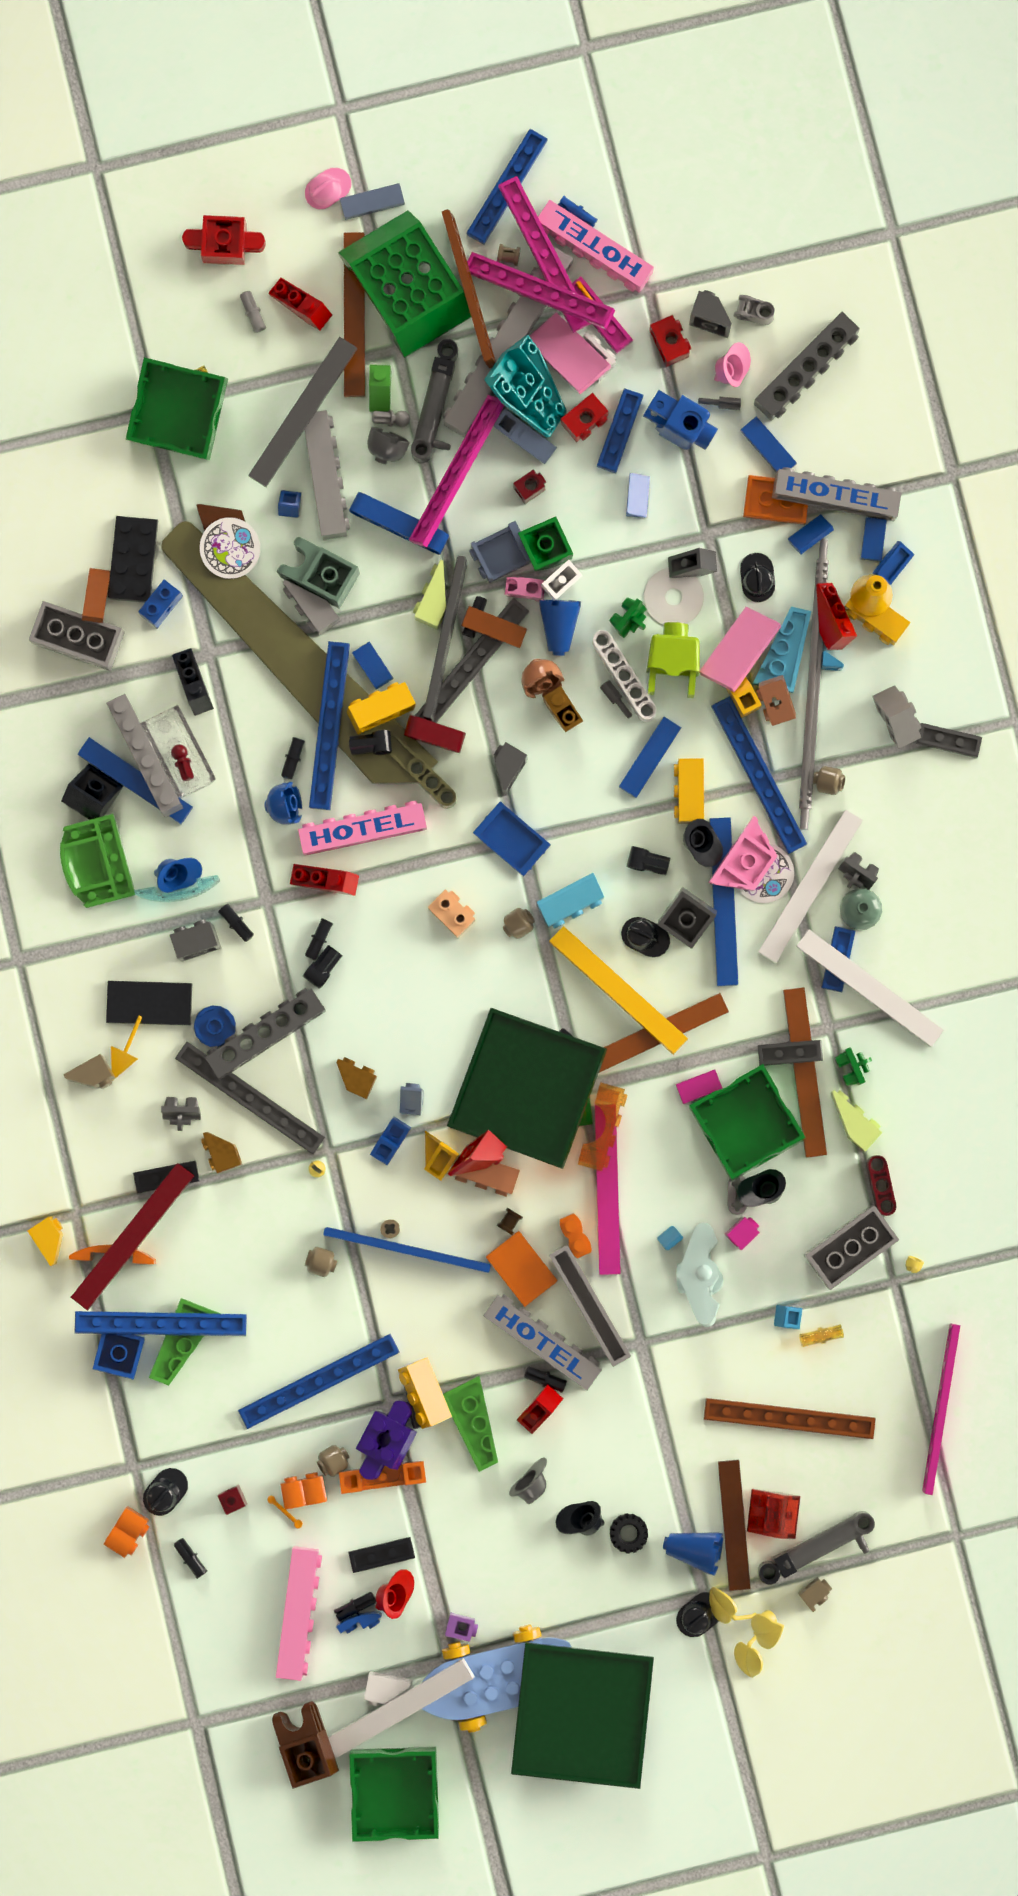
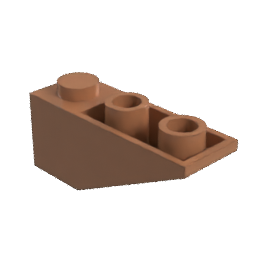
M499 1163L497 1165L493 1164L487 1169L456 1175L454 1180L463 1183L471 1180L476 1182L475 1187L487 1190L489 1186L496 1189V1194L507 1197L508 1193H513L520 1170Z

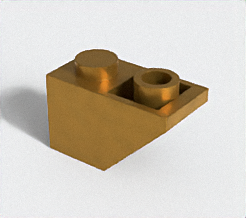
M561 686L543 696L544 703L565 733L583 722Z
M346 1057L343 1060L337 1059L336 1063L346 1090L368 1099L378 1077L374 1075L375 1070L364 1065L360 1069L354 1066L355 1061Z
M203 1133L204 1138L201 1141L205 1151L209 1150L211 1158L208 1161L212 1171L216 1170L217 1173H221L243 1165L235 1144L212 1133Z

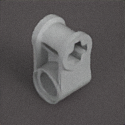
M739 295L738 299L740 302L737 311L733 315L735 318L761 325H769L773 322L775 308L772 303L748 295ZM768 310L771 314L768 317H763L760 315V312Z

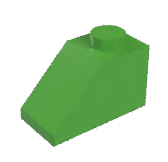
M370 365L369 412H389L391 365Z

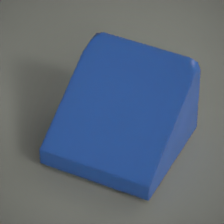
M281 490L278 502V515L298 518L302 492Z

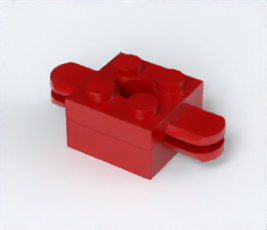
M203 215L202 229H186L182 235L184 246L187 249L201 250L203 263L245 265V252L261 253L266 246L265 237L261 232L247 231L245 217Z

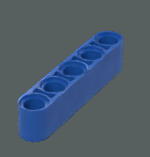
M362 492L357 493L349 509V512L408 541H410L409 538L419 522V519ZM437 528L427 548L420 547L441 555L449 535Z

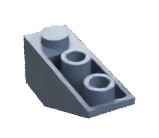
M504 409L494 424L496 429L543 464L548 461L557 449L555 445L509 409Z
M406 1083V1087L401 1086L399 1113L421 1116L424 1090L420 1088L419 1084Z

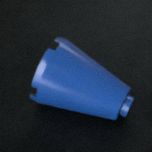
M539 600L548 651H552L554 656H565V652L570 650L581 608V601Z
M670 1533L669 1537L664 1539L663 1549L666 1550L667 1555L715 1576L719 1566L714 1565L721 1558L723 1533Z

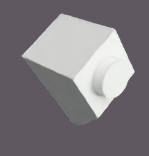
M568 560L546 578L541 586L555 601L582 574Z
M370 1671L364 1700H367L368 1704L373 1706L386 1704L411 1686L412 1679Z

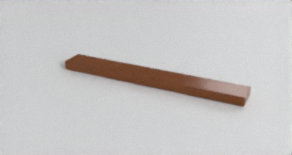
M449 209L441 212L482 356L486 365L492 368L496 360L454 215Z
M344 233V248L363 238L365 233ZM344 264V340L357 347V351L344 369V397H365V291L352 270L349 271Z
M805 987L783 990L790 1042L811 1041ZM815 1062L793 1063L801 1128L806 1137L805 1141H803L805 1157L827 1155Z
M721 993L666 1019L680 1032L685 1033L728 1013L729 1010ZM642 1029L604 1047L607 1049L599 1073L656 1047L660 1043L645 1029Z
M706 1398L704 1420L874 1439L875 1417Z

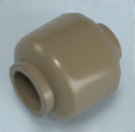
M823 766L819 772H815L813 784H816L817 791L820 793L837 795L839 791L842 792L844 789L846 776L843 775L841 769Z
M516 908L504 917L505 925L503 930L507 936L521 939L533 930L535 920L527 909Z
M315 1247L313 1251L309 1250L304 1266H307V1271L311 1274L327 1277L329 1272L334 1273L337 1260H334V1253L332 1251Z
M331 1445L319 1453L317 1465L325 1476L335 1477L339 1472L347 1469V1459L350 1457L344 1447L339 1448L336 1445Z

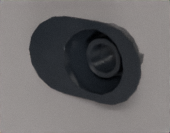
M762 553L747 555L743 559L740 568L743 593L753 602L766 601L775 591L772 561Z
M704 819L691 821L683 834L684 846L700 865L704 867L717 865L722 858L723 847L712 826Z
M631 918L622 927L621 936L625 945L645 956L659 957L665 954L669 948L670 936L668 932L646 918Z
M776 1169L762 1171L746 1178L739 1184L737 1197L742 1204L749 1207L775 1203L780 1199L785 1190V1177Z
M175 1468L161 1471L143 1494L145 1508L150 1513L158 1516L171 1512L187 1492V1477L182 1471Z
M595 1501L568 1505L559 1512L555 1521L559 1532L563 1534L581 1533L585 1536L596 1533L605 1524L601 1515V1507Z
M702 1592L696 1595L678 1611L676 1623L678 1629L684 1635L699 1637L719 1622L711 1612L710 1592Z

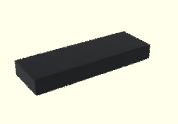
M196 1160L180 1163L182 1167L195 1176L190 1183L200 1181ZM175 1165L134 1172L137 1194L156 1190Z
M411 1536L348 1551L353 1573L416 1558Z

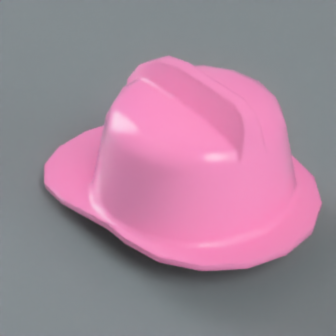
M330 168L323 171L307 184L305 188L307 203L316 209H326L340 200L339 198H343L349 193L351 178L345 170L340 168Z
M734 343L726 355L716 361L715 381L730 384L733 387H738L741 384L751 364L750 352L743 343Z

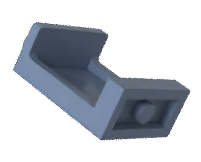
M516 521L509 523L508 527L476 543L475 541L470 543L472 548L469 550L470 555L474 561L478 560L481 566L478 568L482 579L487 578L489 583L531 563L518 535V532L521 531Z

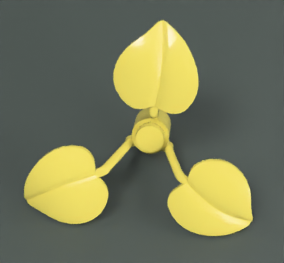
M712 1587L710 1589L709 1602L711 1612L718 1621L727 1624L731 1619L734 1621L751 1619L754 1636L747 1645L743 1642L736 1644L734 1657L739 1668L746 1675L753 1678L762 1671L763 1661L759 1652L751 1648L752 1643L757 1639L761 1647L765 1649L773 1648L782 1635L784 1625L777 1623L776 1616L770 1610H766L761 1614L753 1613L751 1615L736 1616L737 1607L734 1601L721 1590Z

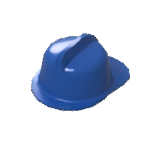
M192 857L179 860L165 859L154 870L158 888L162 892L169 893L194 885L202 875L201 863Z

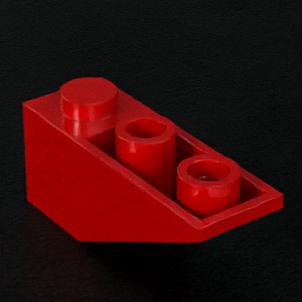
M281 277L268 293L303 321L321 331L333 315L322 301Z
M818 583L816 591L819 633L827 650H842L857 637V634L833 583Z
M293 864L290 885L355 896L359 875L343 870Z

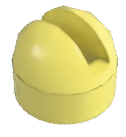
M313 1161L309 1165V1173L313 1177L324 1175L326 1167L323 1162ZM316 1165V1167L321 1169L322 1172L319 1174L312 1168V1166Z
M908 1256L905 1264L906 1269L912 1273H917L922 1269L924 1261Z

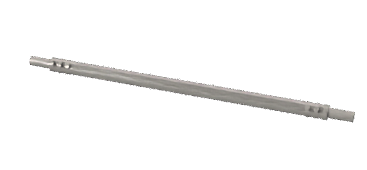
M828 539L820 540L819 559L816 560L799 800L801 830H808L809 809H812L823 640L819 633L816 585L818 583H827L829 560H827Z

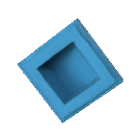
M822 652V670L841 671L844 664L828 652Z
M674 1226L669 1227L657 1237V1240L666 1251H669L683 1239V1236Z
M777 1305L774 1326L800 1329L803 1308Z

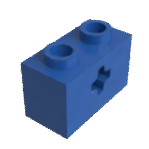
M163 579L138 613L158 629L183 595L178 589Z

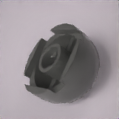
M371 427L367 445L370 453L375 456V461L385 465L387 461H399L405 455L410 442L391 431L388 433L383 432L384 429Z

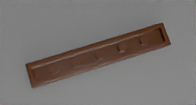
M739 1459L718 1461L729 1591L751 1589Z

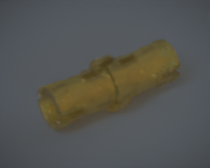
M841 1324L824 1329L819 1327L815 1331L799 1334L802 1347L817 1343L826 1344V1341L844 1338Z

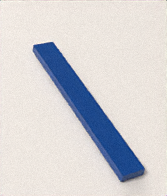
M328 641L309 808L331 811L350 649L349 643Z
M729 696L711 705L787 853L790 854L806 846L807 842L731 697Z
M731 817L709 819V823L723 847L721 860L717 865L712 866V876L732 847ZM712 884L713 908L717 910V915L714 918L717 986H737L738 964L734 888Z
M326 1227L323 1233L324 1236L487 1273L490 1272L491 1265L480 1261Z
M75 1311L74 1334L246 1337L247 1314Z
M390 1333L239 1409L238 1412L246 1428L249 1429L400 1353Z

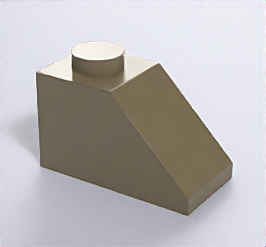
M101 1054L63 1074L71 1082L97 1089H104L110 1086L112 1080L116 1079L105 1057Z

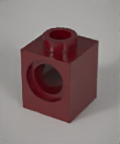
M533 469L515 481L513 488L523 503L527 504L545 491L544 484L546 480L540 472L537 474ZM532 481L536 483L537 487L534 490H528L525 487L526 483Z
M239 1484L217 1495L226 1515L248 1504Z

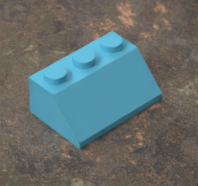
M591 873L537 902V908L547 927L553 926L555 929L565 924L564 919L570 916L572 919H575L584 914L582 910L590 906L591 909H594L601 905L604 895L594 873Z

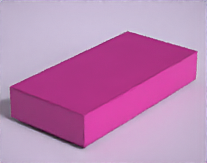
M715 1069L676 1084L683 1104L723 1089Z

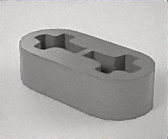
M739 1177L740 1182L745 1180V1177ZM729 1179L727 1206L732 1214L739 1215L745 1212L747 1206L743 1204L739 1211H735V1208L731 1206L732 1203H735L737 1194L735 1186H732V1182Z

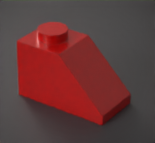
M547 1385L516 1421L533 1434L554 1412L564 1398Z

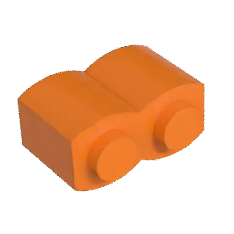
M574 1213L561 1218L560 1228L568 1238L569 1248L576 1258H580L591 1253V1243L588 1237L582 1233L583 1228L580 1219Z
M318 1472L305 1474L306 1478L297 1480V1476L284 1478L285 1482L280 1485L285 1510L327 1502L323 1475L318 1476Z
M127 1506L103 1545L124 1558L128 1554L132 1556L138 1547V1544L135 1543L138 1537H144L150 1527L147 1525L149 1519Z

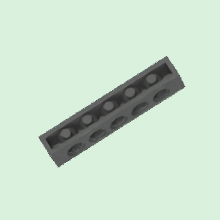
M842 311L756 397L754 405L770 421L775 417L779 419L786 412L785 407L790 402L794 404L801 397L800 392L804 388L808 390L815 383L816 380L814 378L819 373L823 375L829 369V363L833 359L838 360L845 352L843 348L847 344L851 346L859 338L857 334L860 328ZM840 335L843 341L835 342L832 336ZM824 349L827 351L828 356L821 357L817 351ZM810 364L814 370L807 372L803 369V365ZM792 378L797 379L799 385L791 386L788 380ZM781 393L785 399L777 401L774 398V394Z
M306 988L296 994L297 998L291 1002L289 1000L282 1002L278 1005L279 1009L274 1013H271V1011L265 1013L260 1017L261 1021L257 1024H248L242 1029L243 1033L237 1037L235 1034L228 1037L224 1041L226 1044L220 1048L215 1046L206 1052L207 1056L204 1058L219 1081L326 1012L312 988L308 991ZM296 1005H304L306 1007L305 1013L297 1015L294 1012ZM279 1016L288 1018V1023L285 1026H278L276 1024ZM263 1027L270 1030V1035L266 1038H261L258 1035L259 1030ZM244 1039L252 1041L250 1049L245 1050L241 1048L240 1045ZM231 1050L234 1052L233 1060L225 1061L223 1059L225 1051Z

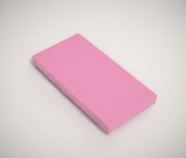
M557 312L530 335V338L539 348L544 360L580 395L611 368L610 363L577 332H572L569 324Z
M745 607L700 669V675L735 692L781 628L780 623Z

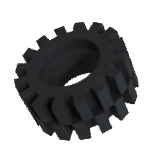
M624 1513V1515H619L618 1518L614 1519L610 1526L609 1534L615 1548L620 1552L630 1554L631 1552L636 1553L639 1549L641 1550L646 1544L648 1529L641 1517L635 1514ZM632 1525L636 1528L637 1537L633 1541L628 1542L621 1538L620 1532L624 1526Z

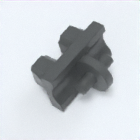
M856 852L846 857L838 869L845 873L843 877L849 881L846 886L849 889L854 884L858 888L864 886L870 890L878 879L876 876L879 868L874 864H869L866 869L859 864L863 858Z
M166 1097L164 1106H161L162 1118L170 1120V1125H177L178 1131H183V1125H191V1120H201L200 1107H198L196 1097L186 1098L185 1106H178V1098Z

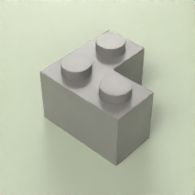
M894 685L872 696L877 712L886 722L890 738L899 749L921 738L919 732L921 724L917 717L914 716L917 713L912 702L908 703L904 691L900 692Z

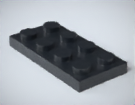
M116 516L108 599L145 603L151 596L158 519Z

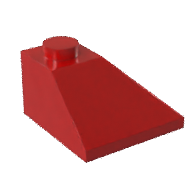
M488 1130L465 1146L447 1174L454 1176L487 1169L492 1164L497 1165L504 1158L503 1152L507 1146Z

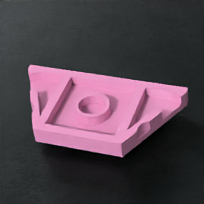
M753 816L708 883L750 891L756 889L777 858L775 850L769 844L768 837L763 833L758 824L757 817Z

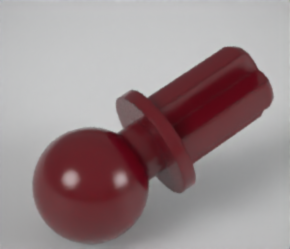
M177 744L171 749V756L177 760L175 767L179 769L182 780L187 782L194 778L190 766L191 759L186 758L188 755L187 748L182 744Z

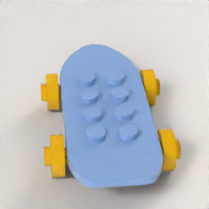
M531 1624L520 1626L518 1631L512 1633L514 1642L522 1643L464 1656L470 1653L468 1643L461 1644L460 1641L449 1643L448 1647L441 1651L443 1659L452 1660L436 1667L423 1681L463 1658L475 1677L422 1709L440 1718L459 1720L458 1724L461 1731L468 1730V1733L479 1731L481 1726L487 1724L485 1715L518 1707L525 1642L571 1647V1644L566 1640L553 1637L535 1639L541 1636L540 1627H532Z

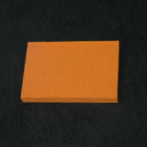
M748 475L743 517L801 525L806 524L808 505L772 498L775 478Z
M520 1231L516 1232L486 1256L524 1307L558 1281Z

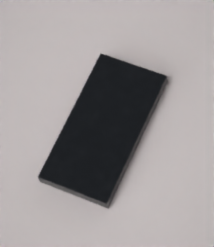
M108 981L106 1023L135 1024L138 1016H142L140 1024L191 1026L193 983Z

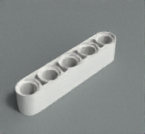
M605 630L597 631L593 636V647L637 717L643 722L652 721L656 715V706L609 632ZM598 637H606L608 643L604 646L598 645L596 642ZM615 654L619 657V661L617 663H610L607 657ZM621 672H628L630 679L622 681L618 675ZM633 689L639 690L641 697L638 699L632 698L630 691ZM643 707H650L653 713L650 716H644L641 713V709Z

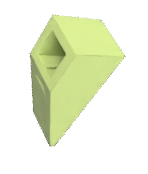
M440 560L438 565L434 564L430 573L433 577L430 583L426 582L421 593L424 597L421 602L416 603L413 610L416 621L437 630L442 623L446 611L443 560Z
M833 1090L831 1096L847 1138L863 1152H866L882 1134L879 1130L881 1126L872 1118L868 1120L864 1117L863 1114L865 1112L858 1105L852 1106L847 1102L849 1098L842 1091L836 1092Z

